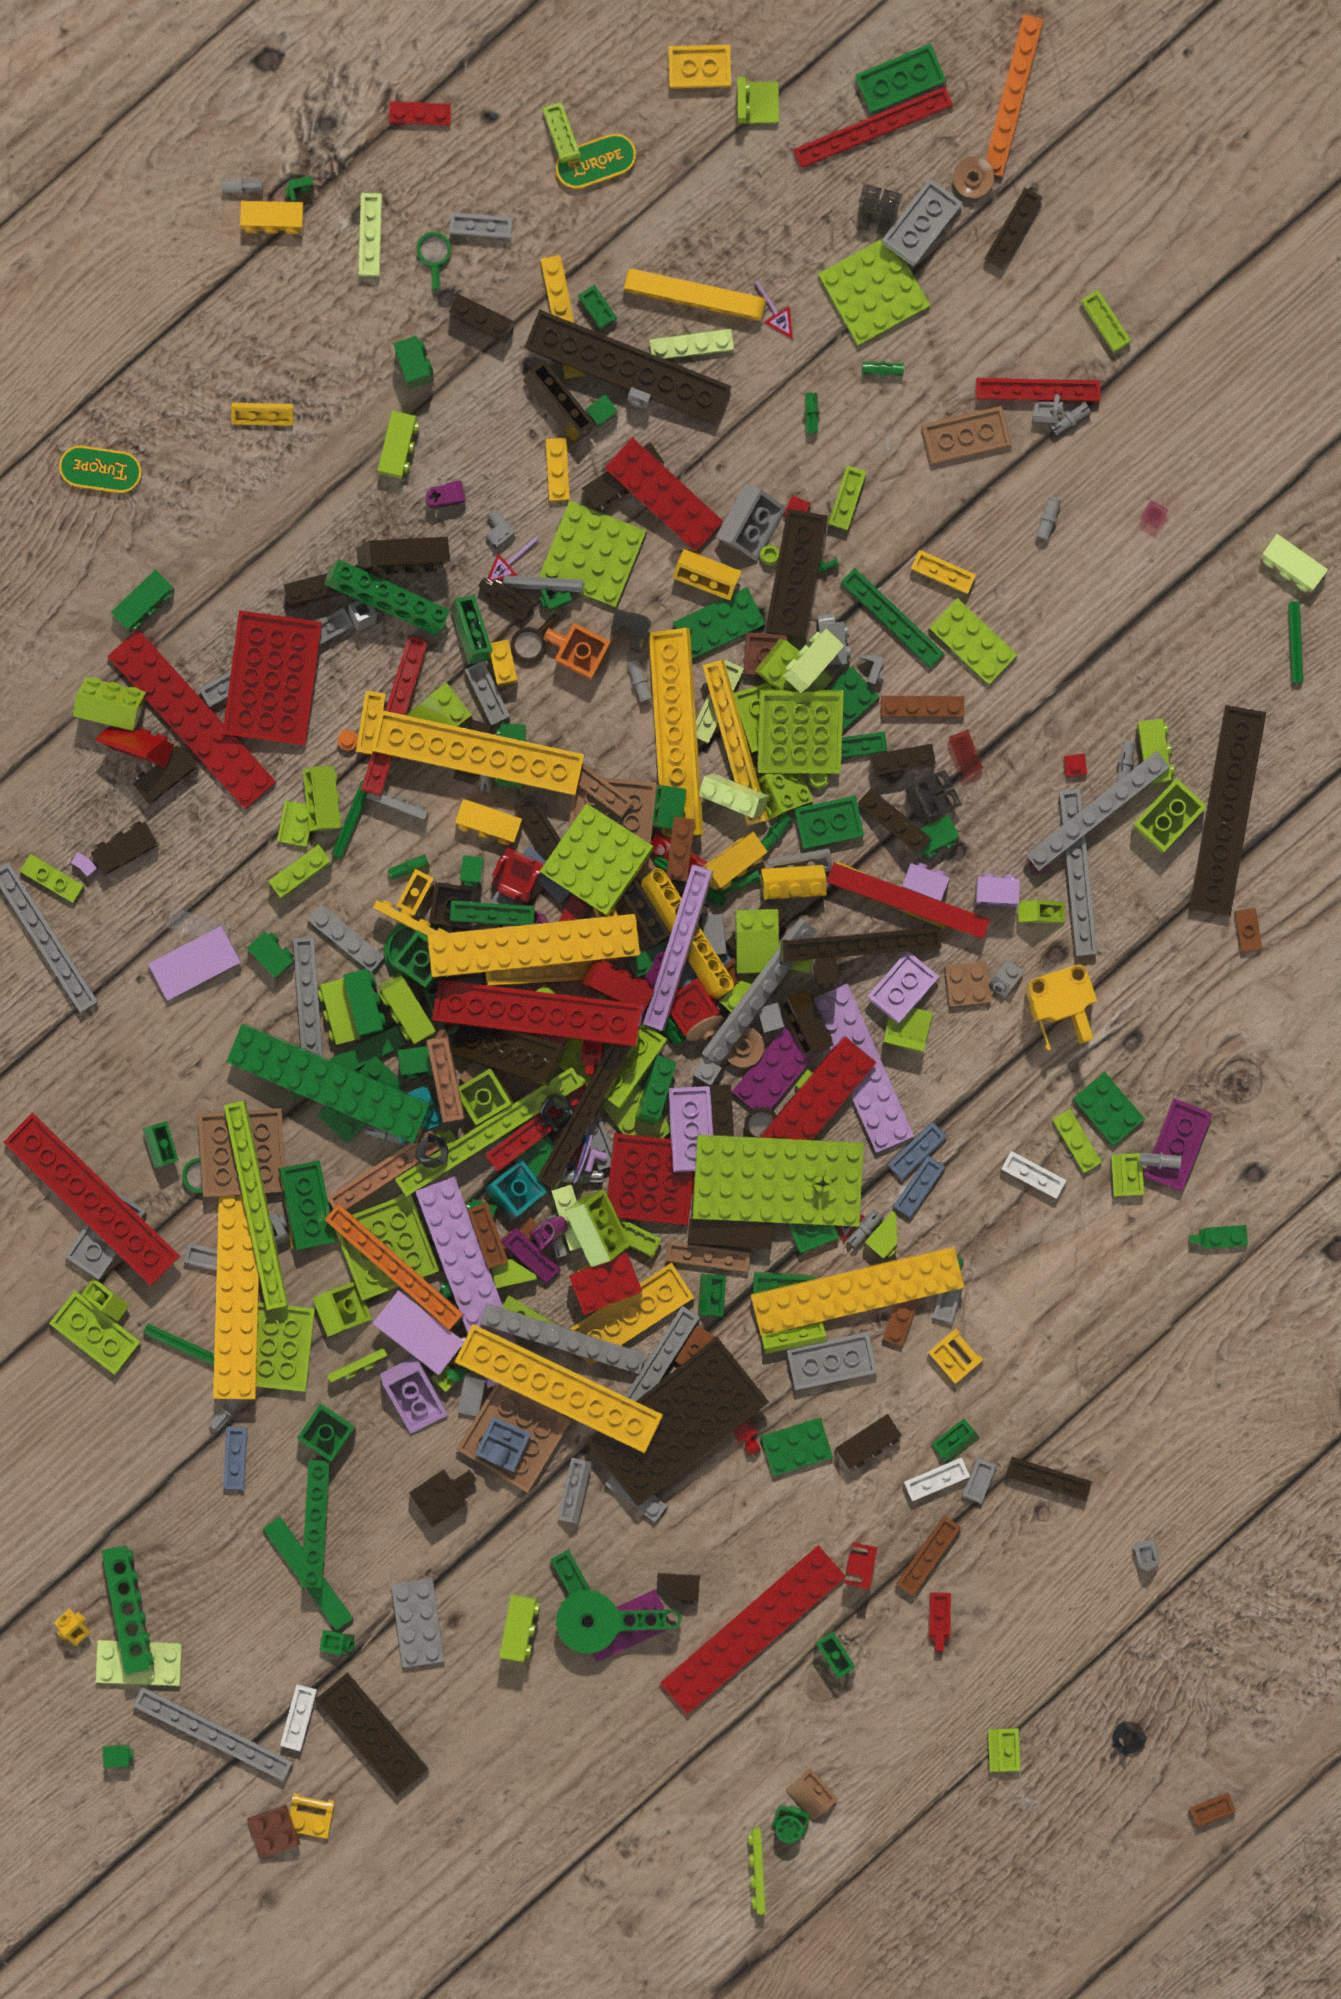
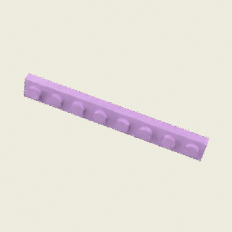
M692 865L654 992L643 1024L662 1031L665 1030L714 871Z

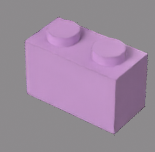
M920 862L911 863L902 887L941 901L950 879L946 877L947 873L935 869L934 872L926 869L927 865Z

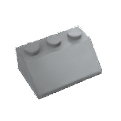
M745 484L715 538L753 561H757L762 548L768 542L786 507L762 489Z

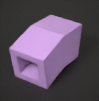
M77 852L71 864L80 868L88 878L98 870L89 858Z

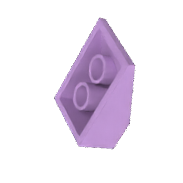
M415 1356L380 1373L382 1384L410 1434L448 1415L426 1369Z

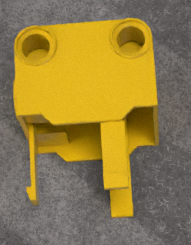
M1071 966L1034 978L1027 984L1025 992L1034 1022L1040 1023L1046 1042L1045 1048L1048 1051L1051 1048L1042 1020L1053 1023L1071 1017L1079 1044L1094 1039L1085 1008L1097 1002L1088 971L1084 966Z

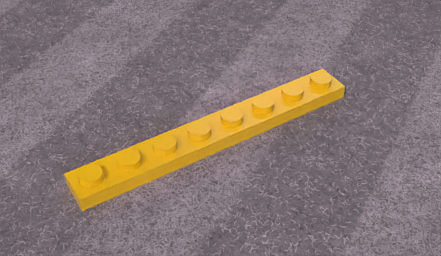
M723 659L702 665L734 781L761 793L725 661ZM766 808L763 815L755 818L744 815L747 826L769 820Z

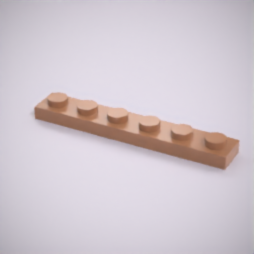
M428 1131L427 1133L422 1135L421 1139L428 1137V1133H431L433 1135L434 1133L432 1131ZM434 1142L428 1143L425 1147V1154L430 1157L440 1151L441 1147ZM419 1143L408 1144L328 1196L327 1198L333 1209L337 1204H340L346 1210H349L420 1164L415 1157Z

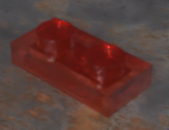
M968 730L948 737L963 776L983 769Z

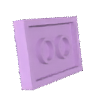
M906 951L870 992L867 999L896 1023L900 1024L936 983L939 976L913 954Z

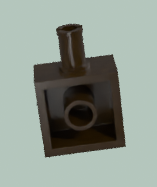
M435 882L429 923L441 926L448 933H454L458 929L471 931L472 923L450 922L451 900L476 902L477 888Z
M443 1469L409 1492V1494L433 1528L468 1504L461 1494V1490L477 1479L470 1469L455 1480L451 1479L447 1471Z

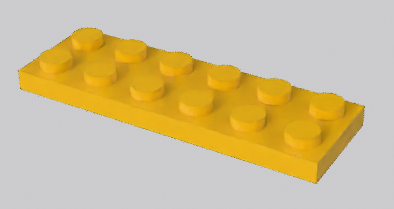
M670 1263L640 1283L642 1293L599 1309L570 1328V1330L622 1345L692 1300L694 1296L674 1265ZM583 1357L589 1366L596 1362V1360Z

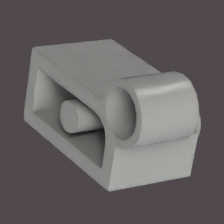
M834 613L817 615L819 633L827 628L844 645L828 665L847 664V659L851 658L850 646H846L845 638H849L848 625L844 626L843 621L835 622Z

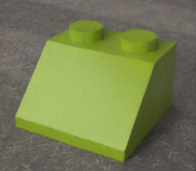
M355 1281L312 1298L327 1337L372 1320L365 1300H361Z

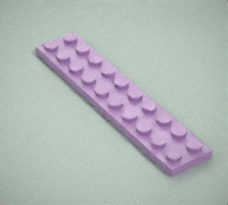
M455 1177L415 1191L459 1310L464 1314L462 1319L467 1332L469 1333L472 1325L475 1324L517 1345L513 1334L480 1324L486 1303L501 1308L503 1306ZM484 1376L488 1388L499 1384Z

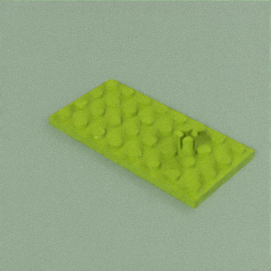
M697 1134L692 1218L859 1227L864 1143Z

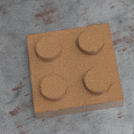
M987 961L945 965L949 1007L991 1003Z

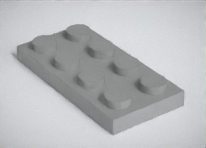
M929 179L885 235L881 243L915 267L962 206L963 202Z
M111 1187L141 1218L146 1213L145 1209ZM86 1224L64 1257L100 1280L117 1253Z
M869 1332L787 1350L795 1390L877 1373Z
M433 1578L391 1584L403 1668L444 1662Z

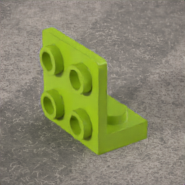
M737 77L738 124L778 123V82H746V77Z
M769 773L757 779L761 793L768 795L765 808L769 820L777 818L789 810L813 802L812 795L802 773Z
M913 1008L900 1024L889 1017L883 1043L923 1053L932 1012Z

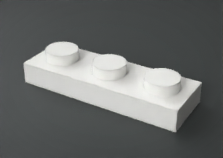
M1010 1151L1001 1170L1057 1199L1066 1182L1065 1179L1013 1151Z
M961 1457L904 1481L911 1500L914 1501L970 1477Z
M296 1684L280 1746L301 1751L317 1689Z

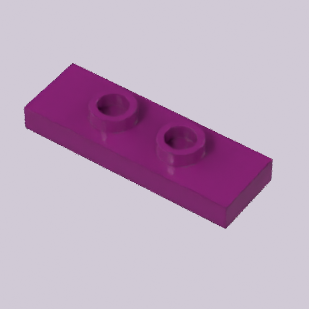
M516 1227L502 1241V1244L545 1284L561 1270L559 1266L540 1251Z

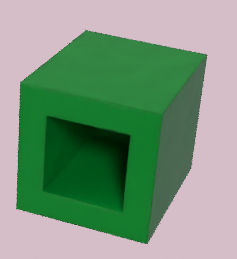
M606 394L585 409L598 429L618 415V410Z
M130 1744L103 1746V1768L128 1767L131 1765V1761H134V1749H130Z

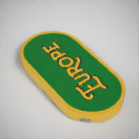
M610 134L578 145L580 158L561 163L558 158L556 174L559 181L567 187L575 190L583 189L627 173L634 164L636 150L631 140L626 136Z
M74 446L65 451L59 463V470L63 479L71 486L77 488L124 494L136 488L142 478V469L138 460L133 455L122 451Z

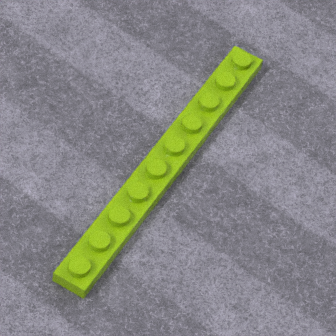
M572 1067L552 1079L549 1086H541L448 1145V1158L444 1165L428 1168L420 1163L396 1178V1182L407 1197L538 1114L542 1103L549 1095L558 1093L566 1096L582 1086L583 1083ZM441 1150L432 1155L430 1158L439 1157L441 1154Z
M246 1101L224 1105L266 1309L270 1310L288 1306Z

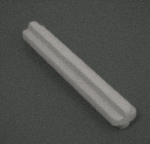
M509 575L504 576L503 579L504 584L518 589H545L583 592L584 581L579 579Z

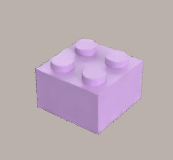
M983 873L981 877L977 878L975 905L1018 906L1020 879H1015V875L1004 874L1002 878H994L995 874Z

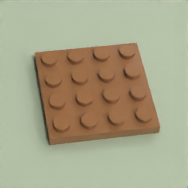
M603 778L634 801L622 819L577 786L576 795H572L569 828L587 803L651 844L657 783ZM649 857L644 863V866H649Z
M281 1108L248 1110L265 1193L283 1192L278 1168L285 1167ZM225 1112L198 1114L203 1197L242 1195Z
M498 1384L492 1389L456 1450L528 1493L571 1423V1420L527 1396ZM493 1416L531 1433L514 1472L475 1455Z

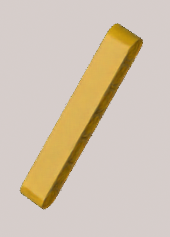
M635 269L627 270L623 290L629 293L757 321L762 320L766 299Z
M656 868L642 879L641 886L671 933L682 898L667 874L662 869ZM697 924L687 960L708 994L714 999H720L733 989L734 982Z

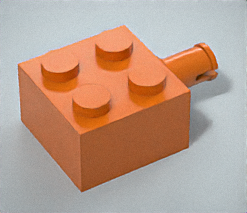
M573 623L566 636L548 628L543 640H547L559 647L555 663L590 681H593L611 646V641L576 623Z

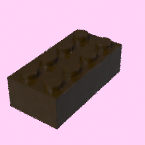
M448 537L367 541L356 548L358 568L372 575H378V572H386V575L397 574L398 571L412 574L425 569L426 573L436 572L439 568H443L446 563L450 562Z

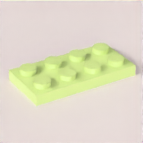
M98 1640L96 1683L180 1686L182 1643L150 1642L147 1647L148 1652H152L154 1658V1665H151L152 1671L127 1676L124 1671L119 1641ZM134 1646L131 1650V1654L134 1657H138L142 1653L141 1646Z

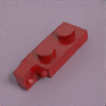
M583 1040L581 1059L582 1064L586 1065L585 1074L587 1076L593 1077L597 1066L602 1061L605 1043Z
M930 1592V1640H935V1651H944V1640H949L951 1629V1593Z

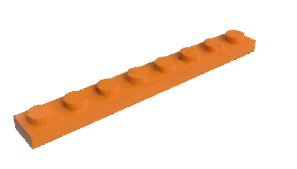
M1023 14L986 156V161L991 165L994 176L999 178L1003 177L1043 19Z
M337 1204L324 1219L447 1329L451 1330L464 1315L340 1204Z

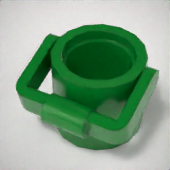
M779 1805L772 1827H775L777 1837L781 1841L793 1843L800 1839L801 1836L804 1837L810 1815L807 1812L801 1811L800 1808L791 1805L789 1807ZM780 1810L788 1813L778 1819ZM799 1816L806 1818L803 1827L801 1821L798 1819Z

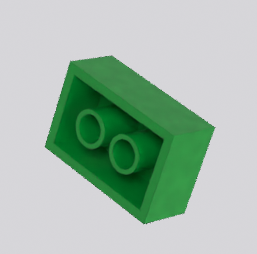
M366 968L344 974L343 978L358 1035L363 1038L385 1032L384 1027L388 1026L385 1014L380 1013L379 1006H382V1001L379 993H375L374 990L377 982L373 972L370 973Z

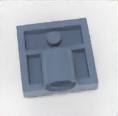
M493 1416L475 1455L514 1472L531 1433Z

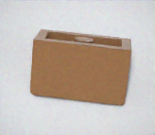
M811 1768L806 1770L795 1782L786 1788L803 1810L809 1813L812 1820L817 1819L838 1800Z

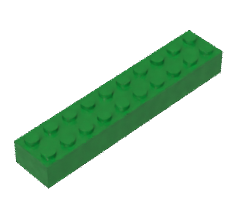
M241 1024L226 1061L231 1065L411 1143L420 1142L435 1106L421 1098L249 1024Z

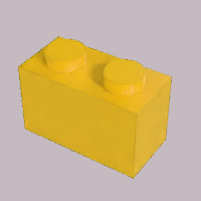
M509 640L491 643L493 650L491 659L498 687L518 683Z
M415 869L396 907L416 917L435 882L434 878Z

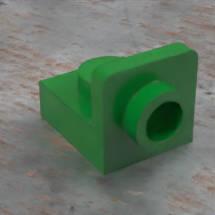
M312 176L287 181L288 187L285 188L287 200L291 199L292 202H297L295 192L303 194L310 192L311 188H315Z
M544 589L541 591L543 596L539 597L544 609L548 607L550 612L573 602L570 593H564V591L554 594L552 596L553 599L550 600Z
M323 1630L319 1651L338 1655H351L355 1646V1636L353 1634Z

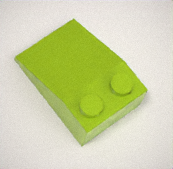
M447 682L407 715L456 727H462L473 718Z
M778 909L735 911L737 973H761L779 948Z

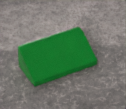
M701 1274L698 1316L723 1318L726 1276Z
M963 1418L933 1442L932 1446L943 1460L949 1463L975 1443L979 1436Z

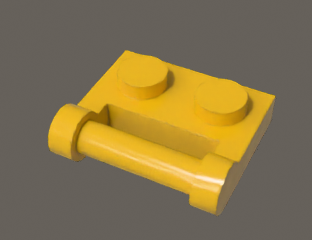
M957 1328L928 1351L930 1356L955 1384L984 1360L980 1355L977 1356L959 1335L960 1331ZM952 1339L971 1360L968 1365L948 1344Z
M293 1793L290 1816L296 1833L328 1838L335 1801L328 1800L327 1802L311 1799ZM298 1805L323 1809L326 1810V1815L299 1811L297 1808Z

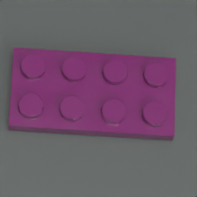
M783 1028L764 1051L760 1060L750 1068L732 1090V1093L751 1109L760 1106L772 1109L815 1055L805 1059L794 1035L786 1028ZM764 1111L756 1112L762 1118L768 1114V1112Z
M1173 1098L1152 1154L1163 1152V1155L1181 1156L1180 1169L1169 1167L1159 1169L1158 1166H1146L1143 1176L1183 1191L1213 1113Z
M656 1589L616 1607L619 1610L664 1609ZM628 1614L625 1617V1623L628 1626H633L636 1623V1619L633 1615ZM654 1614L646 1616L647 1624H656L657 1618ZM667 1615V1622L672 1625ZM591 1618L582 1623L586 1627H591L594 1624V1620ZM669 1629L623 1630L617 1633L614 1640L606 1648L592 1654L597 1663Z

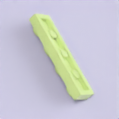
M361 193L359 276L380 277L381 193Z
M731 329L649 340L651 354L665 360L734 351Z
M725 660L732 690L734 691L744 668ZM710 693L696 720L697 739L709 744L718 725Z

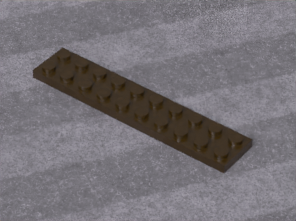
M540 309L524 346V349L628 391L633 387L651 394V400L714 425H717L731 386Z
M1229 705L1224 707L1191 894L1190 910L1231 916L1266 712Z

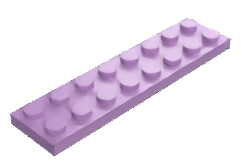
M848 984L815 997L814 1004L822 1015L823 1023L832 1037L834 1045L830 1049L832 1050L845 1035L877 1062L850 1094L875 1152H880L914 1137Z

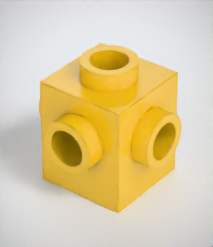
M70 1608L54 1622L59 1629L57 1631L58 1635L65 1641L68 1639L75 1646L91 1633L85 1624L86 1618L79 1611L75 1613Z

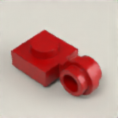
M749 1418L735 1429L733 1433L738 1442L747 1440L748 1443L744 1445L749 1455H757L761 1449L756 1439L751 1440L750 1438L757 1432Z

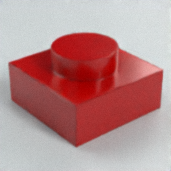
M792 495L783 515L786 516L787 509L808 512L811 503Z
M1085 753L1064 756L1066 777L1087 775Z

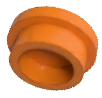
M352 730L342 731L338 735V745L343 750H353L357 746V734Z

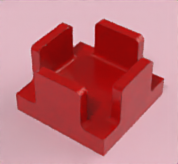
M507 847L503 857L499 858L494 869L491 886L498 888V892L513 899L520 898L530 902L541 876L539 871L545 863Z
M696 978L676 992L670 1014L686 1036L695 1024L708 1017L719 1015L720 1011L716 1006L718 1004L717 1001L708 994L699 978Z
M852 1542V1547L867 1549V1553L865 1555L854 1552L849 1553L846 1572L862 1578L860 1582L845 1579L844 1584L870 1589L878 1547Z

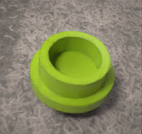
M767 545L762 548L760 559L765 565L773 566L778 563L780 551L774 545Z
M810 773L808 777L809 784L815 789H822L827 786L829 775Z

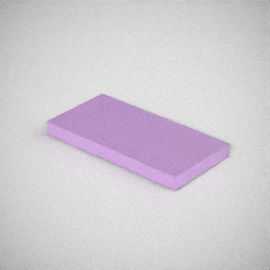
M221 925L154 960L148 965L168 1001L241 963V960Z
M710 1086L669 1088L668 1101L673 1172L695 1171L697 1134L713 1135Z
M399 1290L372 1323L438 1375L464 1343L462 1339Z

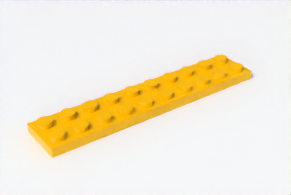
M690 628L650 632L649 642L659 785L685 788L687 790L683 817L695 819L694 836L703 835L701 796H699L700 774ZM662 827V834L671 839L672 829Z
M380 710L371 750L372 752L574 796L576 795L584 754L383 710Z
M635 914L427 936L432 978L640 956Z
M243 1195L219 1196L213 1399L256 1400L259 1271Z
M955 1246L751 1294V1299L760 1334L764 1335L964 1288V1282Z
M475 1324L472 1325L455 1360V1363L644 1453L663 1415Z

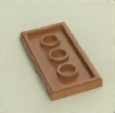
M1002 406L921 425L931 466L1012 446Z

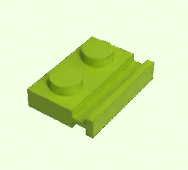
M285 800L277 842L307 847L310 835L306 804Z
M1140 1153L1111 1155L1113 1197L1144 1195L1143 1166L1139 1164Z
M1019 1728L988 1729L990 1772L1021 1771Z

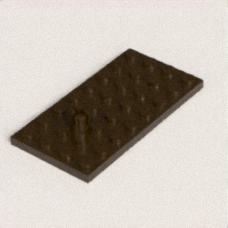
M715 1337L636 1401L663 1414L645 1453L600 1431L595 1433L586 1442L637 1507H639L767 1405L769 1401L721 1340Z

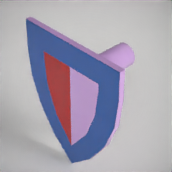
M593 1135L586 1136L578 1149L573 1183H576L583 1165V1171L591 1173L595 1159L606 1161L607 1153L589 1148Z

